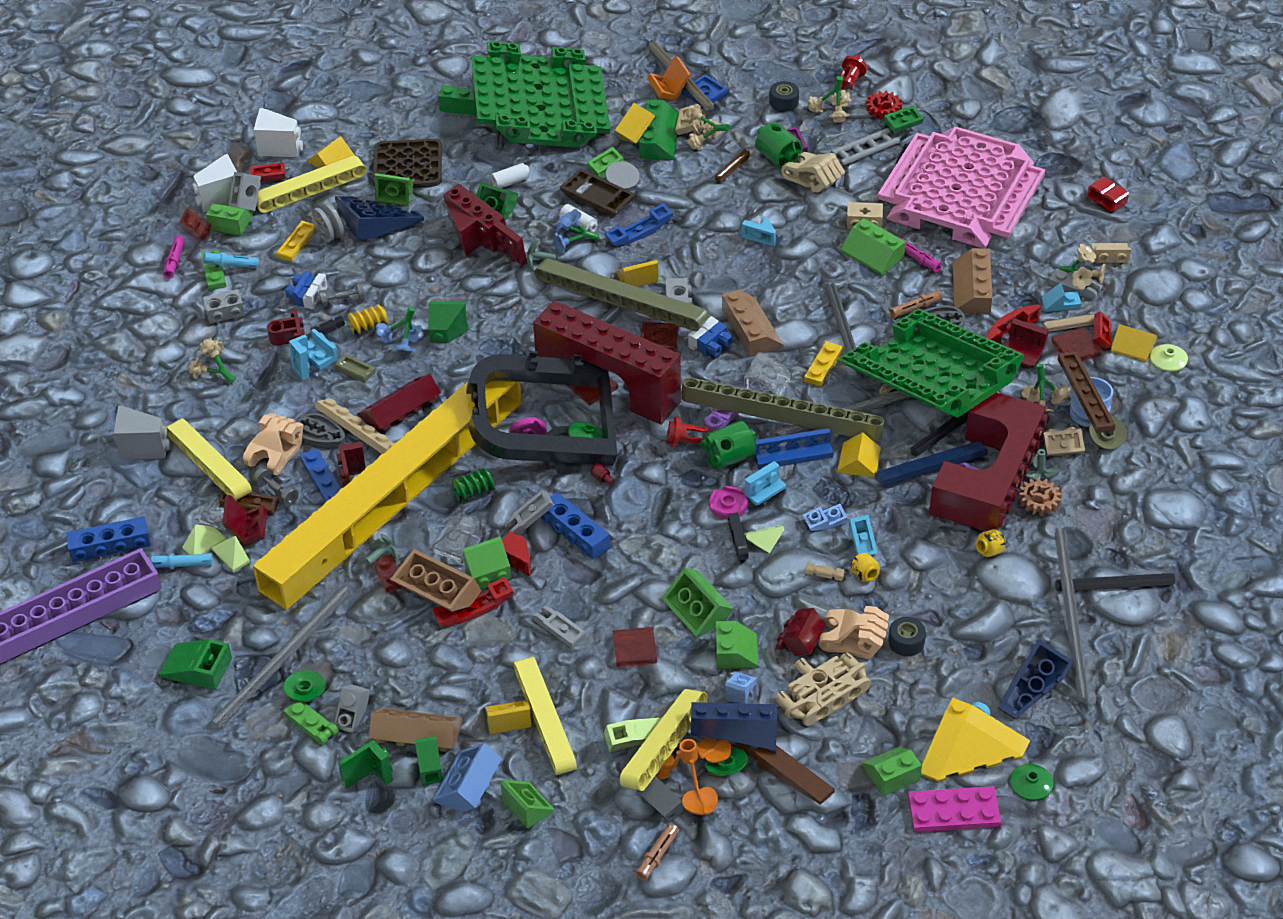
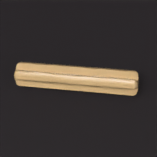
M1094 314L1045 321L1043 328L1048 329V332L1091 326L1094 325Z

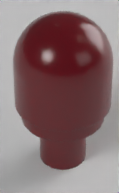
M597 463L591 467V475L599 482H606L609 485L614 482V478L610 476V471L602 464Z

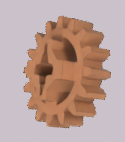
M1037 478L1035 482L1029 479V484L1024 482L1023 487H1020L1018 500L1021 501L1020 506H1026L1025 511L1032 510L1033 515L1036 512H1039L1040 516H1043V512L1050 515L1051 510L1056 512L1057 507H1060L1062 493H1059V487L1054 488V482L1048 484L1047 479L1043 482L1040 481V478Z

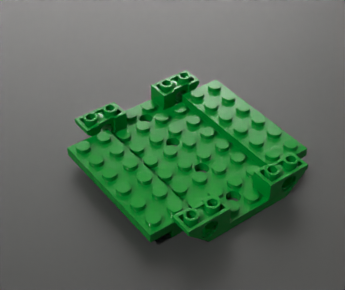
M487 41L488 55L490 57L471 55L470 63L477 124L492 125V130L500 131L511 143L575 148L596 137L597 133L610 134L611 127L601 66L582 65L586 61L584 50L552 47L550 57L521 55L520 44Z

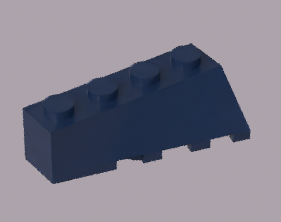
M691 702V735L715 741L724 739L729 741V744L737 745V743L750 745V748L757 750L761 747L769 749L768 752L776 754L777 704Z

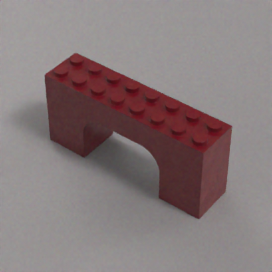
M555 300L533 322L535 351L538 352L537 357L572 359L574 354H582L581 360H585L618 375L628 387L629 408L631 412L662 425L681 403V354Z
M996 392L970 409L965 440L972 442L980 441L983 445L993 447L1000 453L991 467L982 470L970 469L944 461L932 485L929 514L983 531L999 530V527L1003 528L1006 520L1005 514L1009 515L1011 501L1015 502L1018 493L1017 489H1020L1023 483L1022 477L1027 476L1028 464H1032L1035 455L1034 451L1037 452L1040 446L1039 439L1042 440L1043 433L1046 431L1043 428L1048 419V415L1045 414L1046 406Z

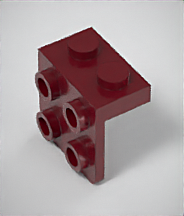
M1014 318L1011 323L1010 336L1004 346L1023 354L1024 358L1020 365L1033 368L1047 345L1049 330Z
M362 442L339 446L340 454H336L338 465H342L338 467L341 480L344 479V481H341L342 488L350 483L349 476L360 474L366 468Z
M231 495L225 496L223 526L236 536L244 546L265 539L267 508L261 505L246 511Z

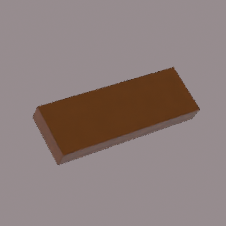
M222 491L218 499V506L224 507L225 496L227 495L224 491ZM249 493L237 500V502L246 511L264 505L267 508V515L273 516L279 504V498Z

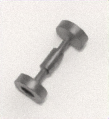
M362 282L356 283L357 290L341 291L331 296H326L325 290H320L319 296L322 308L328 307L327 300L348 298L349 295L358 294L359 300H364L365 294Z
M266 467L257 470L253 477V482L256 485L262 487L268 483L271 489L278 494L281 493L280 502L286 507L296 502L299 495L297 490L293 487L283 490V487L274 480L270 481L272 473Z

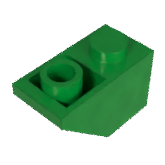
M436 736L415 740L422 786L442 782L443 776Z

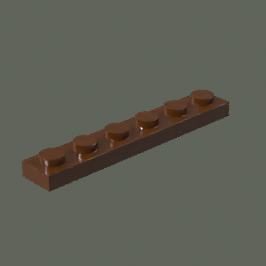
M1077 352L1058 354V362L1095 432L1115 431L1116 424Z

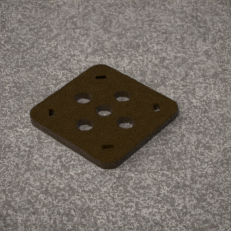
M438 139L381 141L375 144L374 186L375 173L410 178L413 180V188L440 185L442 182L441 141ZM389 163L395 164L393 166H388Z

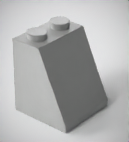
M118 406L114 438L120 460L166 458L167 450H170V440L166 439L167 427L163 426L162 418L124 406Z

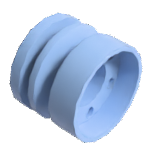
M1090 377L1110 413L1113 396L1111 385L1100 378ZM1073 390L1070 416L1077 424L1089 427L1091 422Z

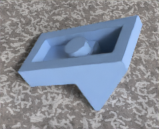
M739 672L734 674L725 684L726 699L734 703L747 704L749 691L755 686L757 678Z

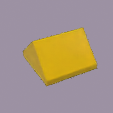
M633 103L615 131L621 140L637 143L655 115Z
M340 136L310 157L307 162L317 168H321L355 155Z
M654 260L616 270V273L621 282L636 287L658 282V261Z
M1119 324L1111 352L1146 362L1157 340V335Z
M863 432L843 442L838 473L875 478L874 472H877L881 447Z
M526 700L485 707L490 734L531 727L530 707Z

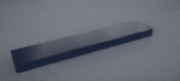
M976 441L874 472L875 479L882 486H887L939 470L944 461L959 464L988 455V449L980 441Z

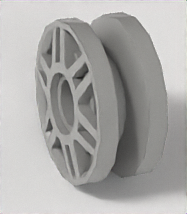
M326 203L322 205L321 209L317 207L312 210L311 215L314 226L325 242L329 243L334 240V237L339 238L344 235L342 221L331 204Z

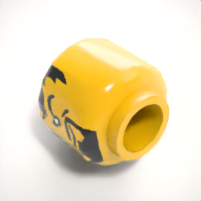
M995 529L980 533L976 541V549L984 557L1001 554L1006 546L1005 537L1000 531Z
M860 553L852 559L850 570L861 582H869L877 578L880 566L870 554Z

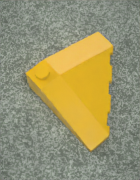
M952 698L922 763L921 776L941 782L945 781L946 776L957 773L958 776L973 773L974 768L985 765L986 768L1001 765L1002 760L1013 757L1014 761L1022 759L1030 740L975 706Z

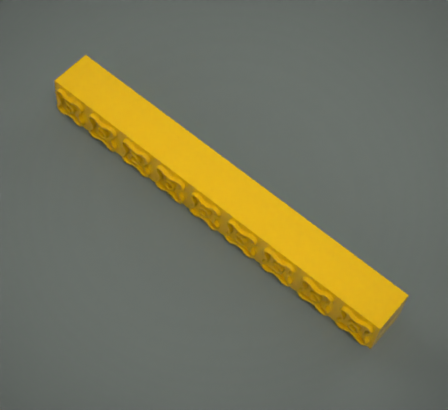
M498 380L491 381L485 385L487 417L489 423L495 428L522 404L520 382ZM468 382L461 388H458L453 395L445 399L439 407L431 411L425 419L421 420L404 437L394 443L390 449L381 454L363 472L354 477L349 484L341 488L335 496L327 500L321 508L313 512L307 520L299 524L293 532L286 535L280 543L272 547L266 555L256 561L253 569L260 593L288 610L476 445L468 427L474 407V402H471V394H466Z

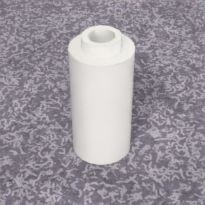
M520 163L492 173L490 176L493 186L504 188L527 180L530 175V169L524 163Z
M566 204L561 209L559 217L577 208ZM580 211L582 214L579 218L580 225L586 231L595 232L598 226L597 220Z

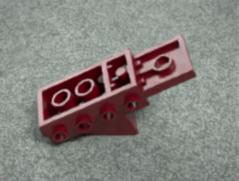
M457 184L443 194L448 217L466 256L483 245L484 248L490 249L492 252H496L499 249L501 253L507 254L513 262H517L521 266L527 263L523 239L506 226L503 215L461 184Z

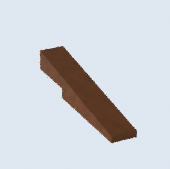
M732 744L756 759L760 768L820 805L835 793V788L777 745L775 754L768 752L769 749L761 747L757 750L750 748V745Z

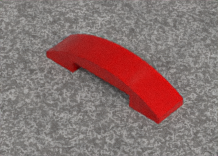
M1026 306L1004 315L991 327L986 338L1000 344L1001 337L1010 332L1011 323L1014 318L1033 324L1039 320L1041 306Z
M506 577L488 584V590L480 593L470 607L456 611H450L442 606L432 609L439 625L449 626L467 622L501 605L514 594Z

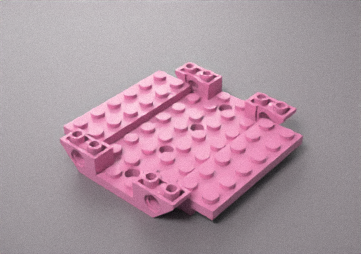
M953 127L941 134L932 132L931 136L916 133L879 191L878 199L896 204L887 216V220L920 229L926 220L952 228L953 240L986 249L992 239L990 233L1007 238L1010 237L1042 181L1045 169L1033 166L1034 162L1019 144L959 127Z

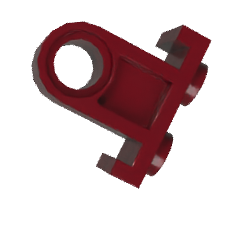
M297 310L290 311L291 318L273 320L268 323V338L272 345L289 344L290 340L305 335L304 329H300L304 328L303 319L298 317Z

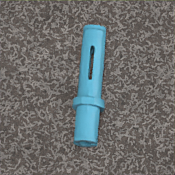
M205 252L203 262L204 264H217L220 267L228 265L257 269L259 260L258 257L225 255L222 252L220 254Z
M170 553L169 556H152L151 563H153L154 568L170 567V569H174L175 567L212 566L213 559L212 553L174 555V553Z

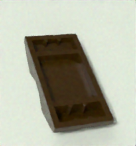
M581 168L560 186V190L575 203L587 204L598 214L606 216H616L636 197L635 193Z

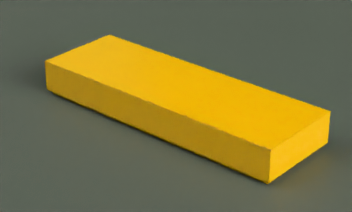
M301 221L276 252V257L293 262L317 231L314 224Z

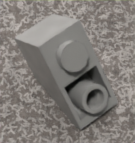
M352 684L342 687L334 723L338 729L351 733L355 732L367 709L370 689Z

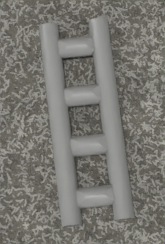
M886 128L831 150V153H834L836 156L839 155L842 158L840 160L841 166H845L899 144L900 139L899 137L892 139L889 136L891 133L890 129ZM882 138L885 142L877 144L874 140ZM868 144L871 148L863 150L860 146ZM853 149L856 154L849 156L846 152Z

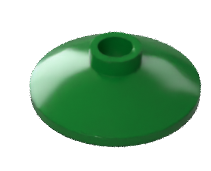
M575 422L568 429V435L571 437L603 438L602 430L589 422Z
M311 670L295 672L284 682L286 696L297 702L312 701L322 695L325 690L323 676Z
M731 748V754L725 761L720 763H709L706 761V769L715 776L732 775L741 771L746 766L748 757L743 750Z
M1021 765L1012 772L1010 777L1012 790L1016 795L1025 800H1042L1053 789L1054 782L1051 774L1039 765Z

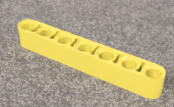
M348 157L259 190L256 207L260 212L267 213L361 178L366 174L367 168L359 157Z
M181 418L167 426L168 437L226 495H231L237 501L252 492L248 481L187 421Z
M534 656L513 662L517 679L529 704L530 712L555 775L577 770L574 754Z
M690 689L682 691L623 769L620 775L622 787L639 791L646 789L691 728V702L707 703L708 698L705 692Z

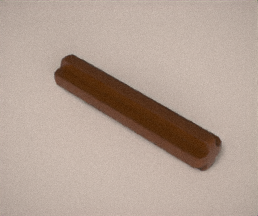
M743 149L715 174V180L719 183L725 180L750 157V151Z

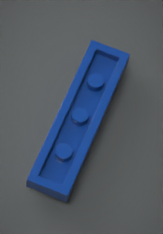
M316 448L300 454V460L323 500L326 502L335 496L341 488L319 450Z

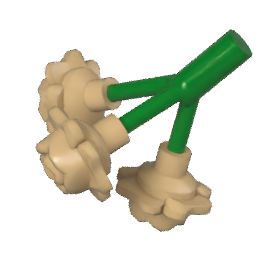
M837 76L834 88L825 96L818 99L816 97H809L808 106L810 111H813V113H823L824 108L822 104L825 102V99L834 93L835 95L831 99L833 100L832 104L835 106V111L829 117L833 118L835 123L845 121L849 114L842 111V107H847L851 99L849 92H845V90L840 91L843 77Z
M696 104L695 106H690L686 111L687 121L692 123L693 120L698 119L706 123L703 124L704 130L700 136L694 133L689 134L688 144L692 149L700 151L703 149L702 142L706 138L716 139L722 131H729L730 125L719 124L716 119L713 121L706 119L700 113L701 106Z
M211 338L204 340L200 343L199 354L205 353V357L210 356V358H214L220 369L204 366L201 358L197 357L196 361L190 362L189 373L193 374L195 379H198L201 373H219L232 384L236 378L223 366L220 359L221 351L225 349L223 343Z

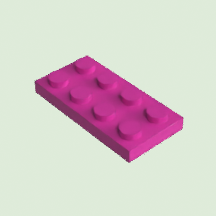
M994 786L908 792L914 833L1001 827V818Z

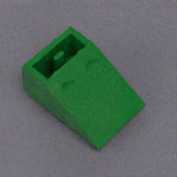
M212 639L177 643L162 667L159 677L216 690L232 660L229 643Z

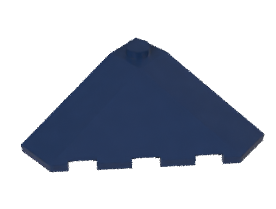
M335 196V201L350 232L361 241H365L367 238H376L424 221V216L418 211L411 210V212L402 210L401 207L393 205L386 207L380 205V202L371 200L364 202L354 196Z

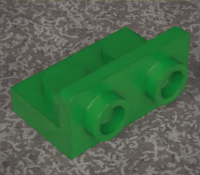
M913 105L885 115L883 127L884 129L890 128L893 133H897L922 124L924 118Z

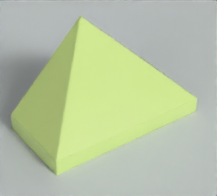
M195 524L182 548L188 555L206 554L211 550V547L223 541L226 537L215 527Z
M777 525L744 533L745 539L770 553L783 533L784 526Z
M236 536L228 537L211 547V550L233 572L250 563Z

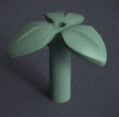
M533 241L528 248L527 264L531 271H534V258L556 259V254L535 251L541 243L540 241Z
M1040 449L1035 455L1032 467L1037 471H1029L1026 476L1028 479H1041V475L1046 479H1050L1060 473L1058 469L1045 468V450Z
M381 533V538L376 539L371 547L376 550L365 559L368 565L375 562L385 552H390L394 562H398V552L396 547L391 545L393 543L392 540Z

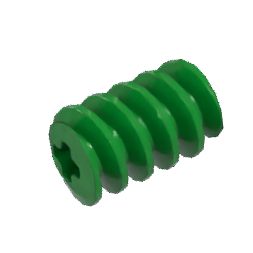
M482 468L480 472L474 471L473 475L468 473L466 478L460 476L459 480L456 478L452 479V490L458 502H460V496L467 500L468 493L473 498L474 491L481 495L482 488L487 493L488 486L495 490L494 480L490 472L485 468Z

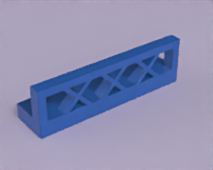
M830 429L755 440L756 454L754 456L758 469H762L774 461L780 466L833 458V449L830 444ZM825 436L823 440H816L818 437ZM806 439L804 443H797L799 440ZM783 442H787L785 446H778ZM765 445H768V446H769V447L766 448V449H761V450H760V446H765Z

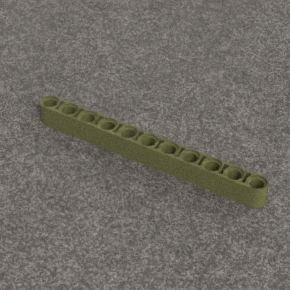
M549 258L544 259L534 270V275L542 282L692 331H699L709 319L708 312L701 307Z
M686 378L682 383L681 398L687 403L818 430L829 428L830 432L852 437L863 432L873 441L880 440L883 435L884 419L881 416L695 378Z

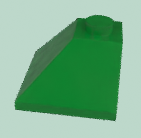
M480 182L476 196L503 215L506 221L515 208L519 193Z
M429 301L428 331L430 343H449L468 331L466 302Z

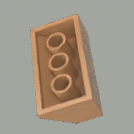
M972 248L953 260L952 263L954 307L959 308L963 313L991 314L992 280L990 249Z
M739 289L722 294V311L749 357L784 347L755 297Z
M416 549L412 550L390 579L392 582L450 611L470 607L481 593V589L473 577Z
M381 707L371 713L369 738L375 739L376 743L394 741L396 745L408 746V743L415 744L417 739L436 736L438 750L449 751V749L456 746L463 718Z

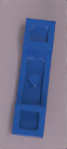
M662 203L649 210V216L623 229L617 226L604 234L613 245L633 243L647 237L662 227L673 216V212Z

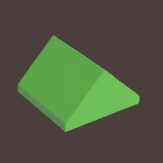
M502 780V801L527 829L555 810L530 782Z

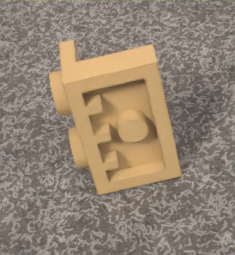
M689 107L680 109L675 129L676 133L681 135L693 131L696 135L700 136L704 121L696 119L690 123L687 121L688 117L686 116V111ZM700 108V113L705 117V112Z
M1092 243L1091 248L1096 255L1093 263H1129L1131 248L1128 247L1127 243Z
M1068 427L1064 431L1049 429L1043 433L1041 442H1044L1046 457L1084 453L1085 451L1081 429Z

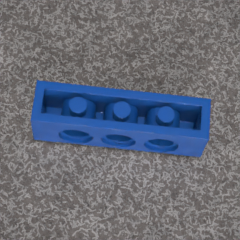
M558 492L550 497L554 506L543 514L541 519L545 523H549L557 533H561L571 544H575L583 554L588 555L592 559H595L611 547L610 534Z
M145 516L66 532L68 550L72 562L151 546Z

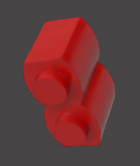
M1101 177L1089 185L1087 196L1095 203L1101 204L1106 210L1115 212L1127 203L1129 193L1123 187L1115 185L1110 179Z

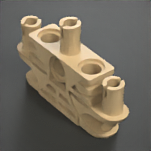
M846 652V655L843 654L840 657V661L835 656L815 669L804 658H801L795 663L794 668L803 676L788 685V695L781 691L775 696L774 701L785 711L784 717L804 720V725L810 726L853 701L869 689L871 681L869 678H866V664L864 662L859 663L850 652Z

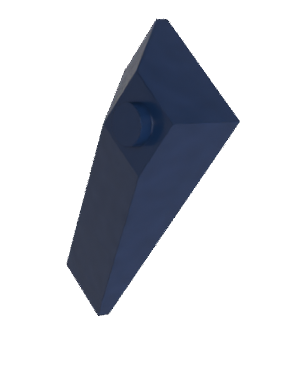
M1038 639L1027 652L998 709L1017 719L1065 678L1074 661Z

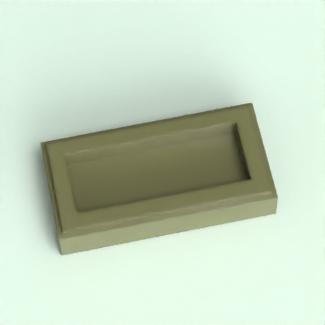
M347 354L335 364V370L363 383L376 372L375 367Z

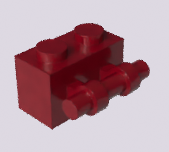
M814 608L799 609L795 615H792L785 622V629L777 637L776 648L783 650L784 646L787 645L794 656L809 655L812 653L826 624Z

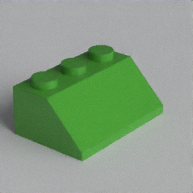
M863 218L852 227L841 248V252L883 275L904 258L905 241Z
M685 567L662 597V600L696 637H700L715 629L716 621H725L733 610L732 606L699 571Z

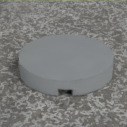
M623 161L610 164L605 175L607 181L628 191L633 190L638 185L640 177L634 165Z

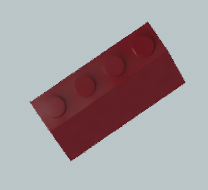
M429 373L413 379L357 414L366 424L374 427L375 430L381 429L384 431L392 426L391 423L393 421L399 422L405 419L408 412L414 413L420 410L423 403L429 404L437 399L436 395L440 394L441 391Z

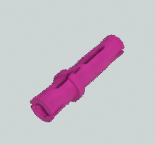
M182 236L174 237L169 256L165 260L163 271L165 278H173L175 269L179 266V257L185 243V239Z
M905 241V254L917 260L921 266H926L935 273L940 271L942 268L941 262L932 258L929 253H924Z

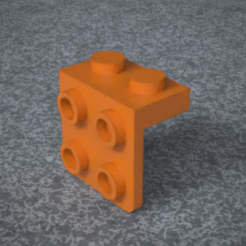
M674 56L663 76L649 73L647 80L660 99L676 101L685 83L688 81L690 73L680 58Z

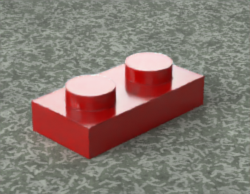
M284 163L250 167L251 175L261 176L260 182L286 179Z
M1099 311L1094 314V341L1107 350L1112 347V321Z

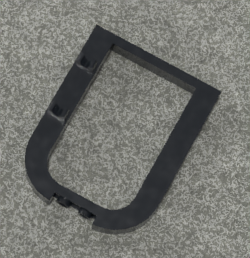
M529 351L528 356L492 355L482 359L475 365L466 388V394H471V402H474L468 427L472 439L483 451L494 457L507 460L614 465L618 453L608 370L581 360L582 354H574L572 359L537 357V351ZM499 380L598 387L603 438L506 433L499 431L488 421L485 385L491 381Z

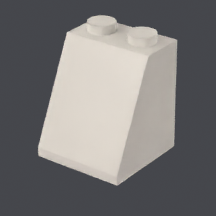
M263 108L259 109L254 127L258 156L298 157L300 150L303 149V141L299 138L301 136V129L297 125V120Z
M228 154L223 155L193 176L195 183L192 186L195 194L197 193L195 201L198 207L201 206L203 212H207L212 203L225 206L229 204L233 175L237 171Z

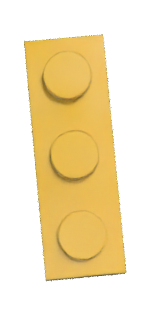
M826 341L805 374L804 382L822 387L843 352V346Z

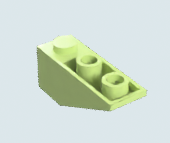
M662 718L626 720L607 725L604 735L609 752L642 745Z

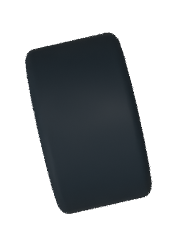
M789 81L774 83L769 91L771 107L778 111H791L795 109L799 103L798 86Z
M901 617L891 623L888 642L893 652L902 656H914L923 650L926 630L921 621L912 617Z

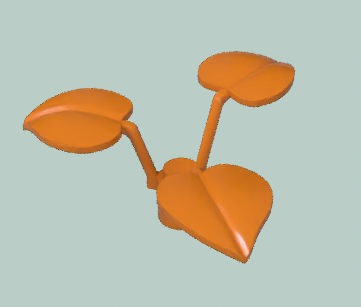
M685 739L679 744L680 750L677 751L675 761L673 756L670 755L655 776L659 780L668 778L671 774L670 769L676 768L681 757L685 764L691 766L695 790L684 794L682 798L684 808L692 814L707 815L716 809L718 796L711 787L699 789L694 763L698 757L700 759L705 758L709 763L725 761L731 754V744L724 739H719L718 741L704 739L698 744L692 739Z

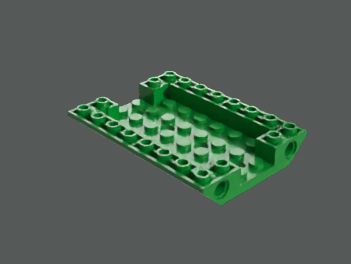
M917 309L892 325L894 338L888 340L880 347H875L867 342L861 343L858 347L838 358V362L958 418L1013 382L1024 356L1018 351L924 310Z

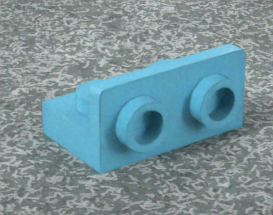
M312 329V338L308 340L309 358L315 367L322 370L338 360L337 347L333 342H329L322 333Z
M302 335L290 340L289 345L292 369L303 381L309 378L310 358L307 336Z
M775 461L745 479L744 495L755 505H760L786 488V484L779 479L780 465Z

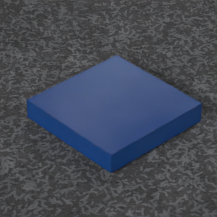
M703 75L694 81L712 103L728 94V88L707 75ZM685 87L682 89L683 95L702 106Z

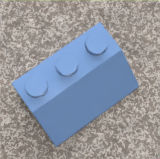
M485 742L459 751L432 801L461 812L476 809L481 803L483 793L490 786L489 782L492 776L498 771V765L502 758Z

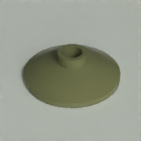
M1112 415L1111 417L1116 424L1115 431L1096 433L1091 423L1089 426V435L1092 441L1100 448L1106 450L1119 448L1123 445L1127 436L1124 424Z

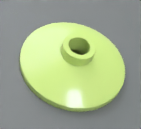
M1162 344L1151 351L1150 360L1160 370L1175 372L1186 366L1188 356L1178 346Z

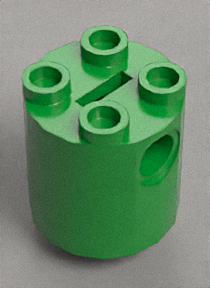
M774 122L761 126L757 131L758 136L755 141V149L777 167L782 169V166L788 162H797L799 154L803 151V144L783 126Z
M738 421L705 434L704 440L701 441V446L708 454L710 467L712 469H722L753 457L756 454L755 440H757L753 429H749L743 421Z

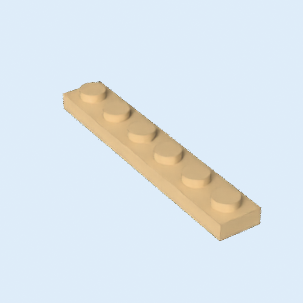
M326 398L316 402V409L381 454H384L394 444L387 436L377 432L374 427L365 424L361 418L349 413L348 409L336 404L335 400Z

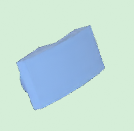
M841 504L824 511L819 507L803 514L811 531L829 529L849 522Z

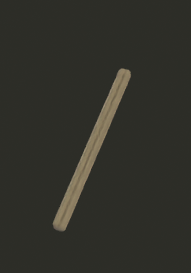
M656 41L649 42V49L668 68L672 58ZM689 78L684 87L706 111L713 110L714 104Z

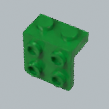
M372 740L368 744L362 745L352 754L345 756L338 764L343 786L349 788L373 772L376 773L385 785L392 782L391 772L393 768L389 763L391 757L388 751Z

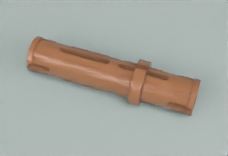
M939 290L927 295H919V298L890 308V315L895 319L914 310L928 308L929 305L942 301L943 297Z
M669 823L650 852L644 855L643 862L635 871L638 879L646 881L653 869L659 866L661 857L679 833L676 825Z

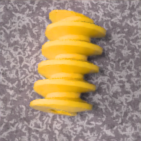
M379 304L375 305V309L371 306L368 308V311L362 309L361 313L355 311L354 315L352 313L348 314V323L353 334L354 330L361 334V328L367 332L369 325L373 330L375 329V324H381L382 321L388 325L386 311Z

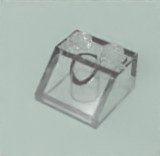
M758 352L744 376V388L747 387L750 390L782 396L792 379V374L775 356Z

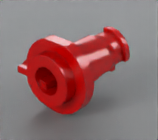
M860 54L844 58L842 63L843 72L841 77H843L841 89L846 90L849 85V89L852 90L853 84L857 81L858 77L866 74L868 67L864 60L860 58Z
M674 417V420L669 421L666 443L671 444V447H677L678 442L701 443L704 440L703 438L687 437V430L706 433L708 432V427L681 423L680 417Z

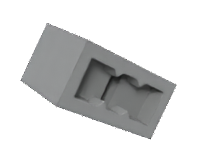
M238 289L203 297L209 324L245 316Z

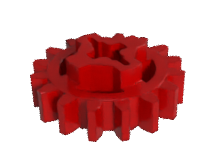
M878 91V94L873 92L872 96H868L866 100V111H869V115L874 114V118L880 117L881 120L889 113L902 110V99H899V95L894 96V92L888 93L885 91L882 93Z

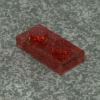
M186 208L179 221L180 224L201 240H205L212 227L209 222L191 208Z
M391 554L379 557L373 562V566L386 593L402 588V586L390 580L398 570Z

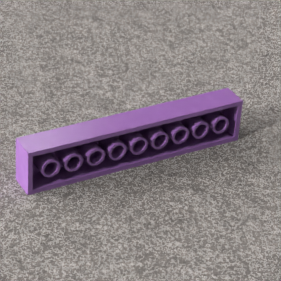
M140 548L1 611L0 663L161 590L158 572L143 549Z

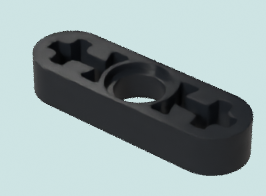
M738 512L729 513L727 515L728 526L738 561L749 559L748 547Z

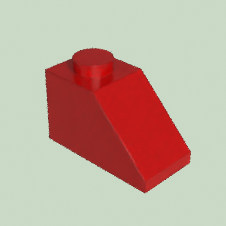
M509 532L502 539L511 567L529 576L531 574V564L526 539L521 535Z

